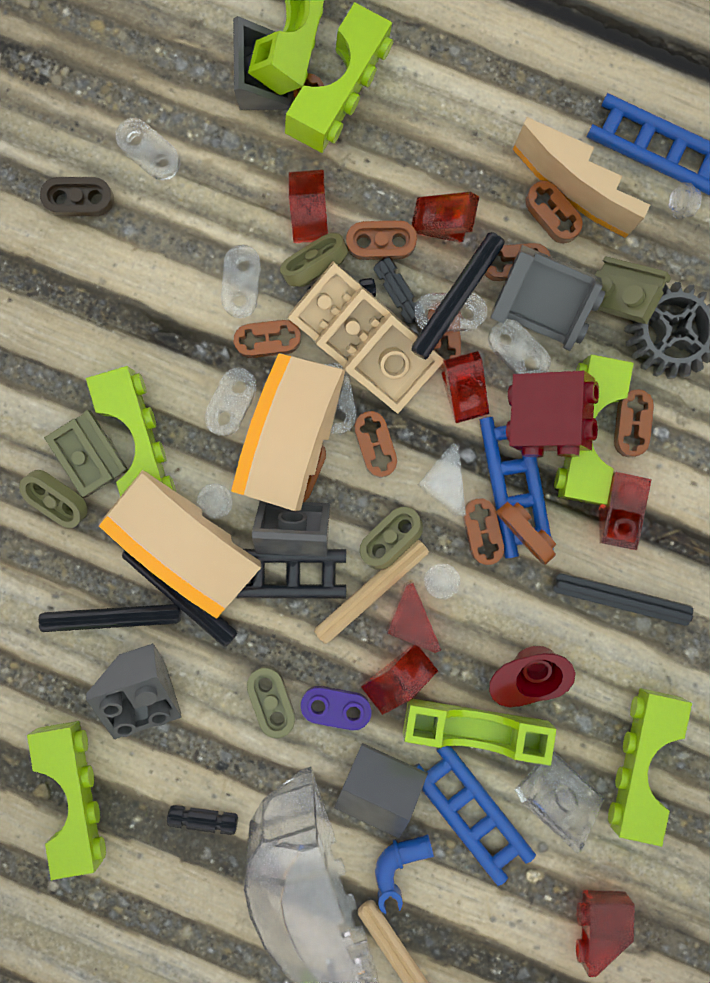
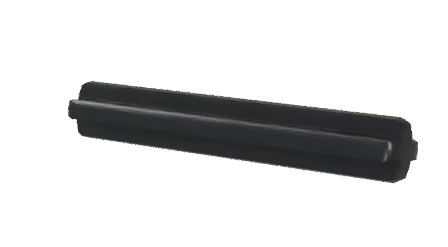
M489 232L413 343L411 351L415 355L425 360L430 356L503 248L505 241L501 236L494 232Z
M124 550L122 558L217 642L226 647L237 636V631L219 616L216 619L183 597Z
M562 572L557 573L553 582V591L559 594L684 626L689 625L693 619V607L691 605Z
M175 604L44 612L39 615L38 622L41 632L177 624L181 621V609Z

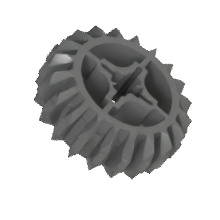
M675 282L671 285L670 289L665 284L662 289L664 293L657 306L676 305L684 309L681 313L673 315L668 311L662 312L656 307L649 320L651 322L650 325L649 322L648 324H643L630 320L633 324H629L624 328L626 333L634 334V337L626 341V346L632 347L636 345L637 351L631 355V358L637 359L642 356L645 360L641 364V369L646 370L654 365L653 376L658 377L665 371L667 379L676 378L678 373L682 378H686L691 375V370L697 373L704 369L703 362H710V303L708 305L704 303L707 292L703 291L695 296L694 285H688L682 290L681 283ZM693 319L697 325L698 335L692 329ZM681 321L676 327V336L666 341L671 335L672 325ZM648 325L651 326L656 333V341L654 342V344L650 339ZM674 346L679 350L685 349L690 355L685 358H673L663 354V352Z

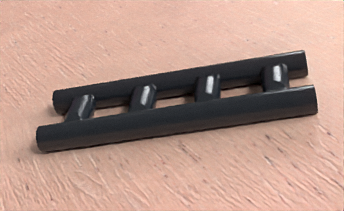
M243 549L261 561V569L251 579V584H247L235 598L346 599V584H336V563H346V549H327V557L257 554L255 549ZM265 563H286V584H265ZM300 563H322L321 584H300Z

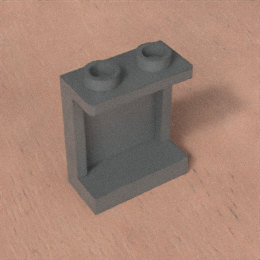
M521 245L492 309L491 319L503 324L507 319L563 343L564 349L571 351L574 343L580 344L587 333L589 324L585 323L590 311L596 312L603 301L605 291L601 290L603 286L600 277Z

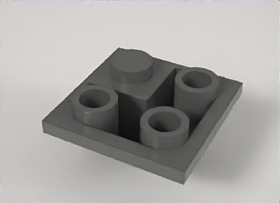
M154 643L119 654L86 693V701L113 739L127 737L136 732L154 726H161L169 721L182 718L167 666Z

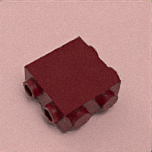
M584 370L513 374L512 385L508 389L511 420L506 425V437L509 441V446L522 451V456L544 457V451H557V456L578 457L580 451H592V441H595L598 435L597 420L593 418L594 404H597L599 401V385L595 378Z

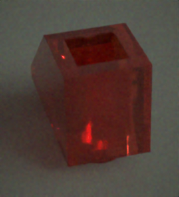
M613 472L607 505H599L600 543L635 551L638 550L652 479Z
M583 890L582 903L577 904V922L579 926H582L581 939L576 940V959L578 963L583 965L588 977H597L634 942L635 904L626 892Z

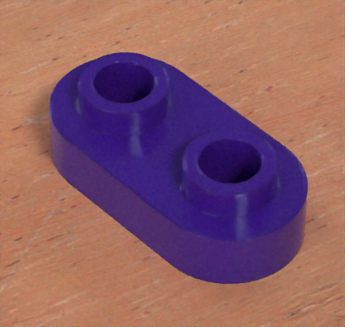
M314 686L304 693L301 700V712L311 723L346 730H360L370 721L371 705L368 699L360 693L325 686ZM315 700H321L325 704V709L321 712H316L312 708V703ZM350 707H357L361 713L357 718H350L347 715V710Z

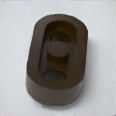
M54 177L47 180L40 190V200L43 206L56 216H101L106 214L114 203V195L111 188L104 180L98 177ZM65 194L67 196L65 202L57 204L58 196ZM101 194L102 199L99 203H91L94 195Z

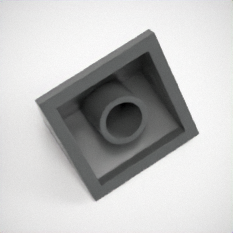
M237 16L233 18L234 92L239 110H289L293 103V91L279 95L248 74L256 40L275 31Z
M260 501L252 529L255 552L257 554L327 557L330 503L303 502L300 511H293Z
M362 743L334 808L400 838L410 822L428 773Z

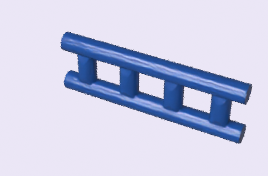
M606 94L601 107L610 110V113L602 128L592 124L586 138L710 196L709 140L614 95ZM623 117L642 126L634 143L615 135ZM654 132L673 140L666 158L647 150ZM686 147L705 155L698 173L679 165Z
M493 417L479 419L496 511L506 502H509L512 506L518 502L524 508L532 507L535 523L534 529L537 532L542 529L551 537L537 457L522 456L520 459L501 462L498 441L507 440L506 425L495 427ZM525 472L529 493L508 497L504 476ZM497 515L504 544L505 559L518 557L517 545H522L523 543Z
M451 746L437 748L436 751L442 757V760L426 771L428 775L422 791L495 884L500 886L508 879V876L502 869L506 864L518 855L527 864L536 857V854ZM419 763L414 766L425 771ZM452 770L465 787L447 800L435 783ZM472 799H475L487 815L469 828L457 811ZM497 827L509 844L492 856L480 839Z

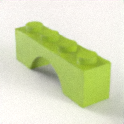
M285 0V27L283 31H277L256 40L248 74L279 95L302 88L308 76L307 69L311 52L316 43L315 36L319 20L323 14L324 0Z
M354 2L338 28L335 49L346 66V72L332 84L321 87L303 86L286 113L285 134L320 153L324 152L329 142L334 144L343 129V118L346 113L350 116L354 113L360 100L358 93L363 86L367 88L370 86L377 71L376 63L379 58L385 60L393 45V39L389 38L392 27L391 21Z
M591 354L583 360V363H578L576 371H586L595 378L599 385V401L597 404H594L593 418H596L606 405L620 402L628 397L633 362ZM592 443V451H580L578 457H565L563 468L559 467L557 470L554 487L559 489L558 497L595 505H607L614 469L600 459Z
M124 366L87 377L86 381L95 412L103 416L118 418L129 428L134 438L135 456L133 463L127 473L116 482L120 497L142 470L176 492L172 477L165 475L162 465L163 462L167 461L163 445L160 441H155L152 431L153 428L157 427L153 411L150 407L146 408L142 395L146 394L147 391L142 375L140 373L136 374L133 369Z
M640 688L638 696H635L632 700L630 715L633 718L631 732L627 731L623 740V752L626 753L624 765L618 768L615 780L616 788H618L616 802L610 804L608 812L610 827L619 838L660 847L663 846L670 811L653 796L648 783V770L652 758L660 748L670 742L685 739L692 703L682 697Z
M408 698L403 738L404 742L438 748L445 746L479 748L505 755L514 760L551 766L557 729L548 720Z
M80 721L37 728L27 735L32 769L34 772L53 778L62 787L68 802V816L64 827L45 843L51 880L94 873L106 856V845L102 836L99 837L97 823L100 821V809L98 802L93 801L91 787L94 785V773L91 765L87 766L85 752L88 750L87 733L85 730H81Z

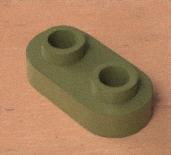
M338 233L324 235L288 257L282 263L280 272L289 286L304 287L322 274L333 261L340 265L348 254V247L342 235Z
M34 470L20 481L19 489L24 500L59 525L73 528L86 518L88 508L84 499L47 472Z
M399 507L393 510L362 540L360 544L362 560L369 567L376 570L390 567L421 537L423 533L422 519L415 510L409 507ZM404 524H411V529L408 532H401ZM379 548H385V554L377 558L375 556L376 551Z
M270 666L259 667L252 672L247 681V691L259 726L263 733L271 738L285 737L293 729L296 717L284 680L280 672ZM262 678L270 679L272 681V688L269 690L262 689L259 683ZM281 712L284 715V721L282 723H275L271 718L272 713Z

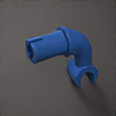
M428 834L398 843L395 839L377 859L375 877L379 888L378 905L384 914H386L385 900L389 896L397 900L399 911L403 905L401 890L394 884L395 871L398 868L403 869L404 864L434 857Z

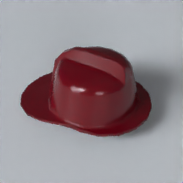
M533 645L520 651L513 661L504 664L494 673L490 680L489 692L492 699L501 706L509 708L520 707L562 696L574 684L576 673L572 663L565 657L554 653L550 648Z

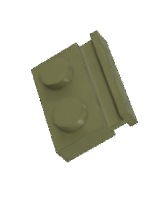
M605 256L601 271L597 270L595 276L601 278L603 285L601 290L605 291V296L598 311L648 324L664 293L662 289L666 282L669 283L671 280L670 275L667 271Z
M86 410L81 416L72 419L44 437L82 498L90 496L115 480L122 473L128 471L127 466L90 410Z

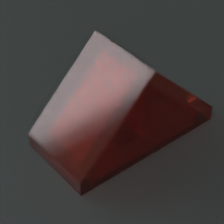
M324 170L289 172V204L293 242H314L328 234Z
M409 581L404 584L386 628L387 634L434 653L441 651L414 583Z
M414 643L361 685V688L381 714L384 715L412 700L438 672V669L419 645Z

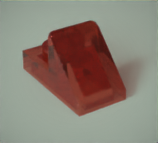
M471 191L417 197L412 226L416 233L453 242H463L465 233L473 231L480 197Z
M475 351L443 360L444 371H442L441 375L455 423L490 414L483 362L479 352Z

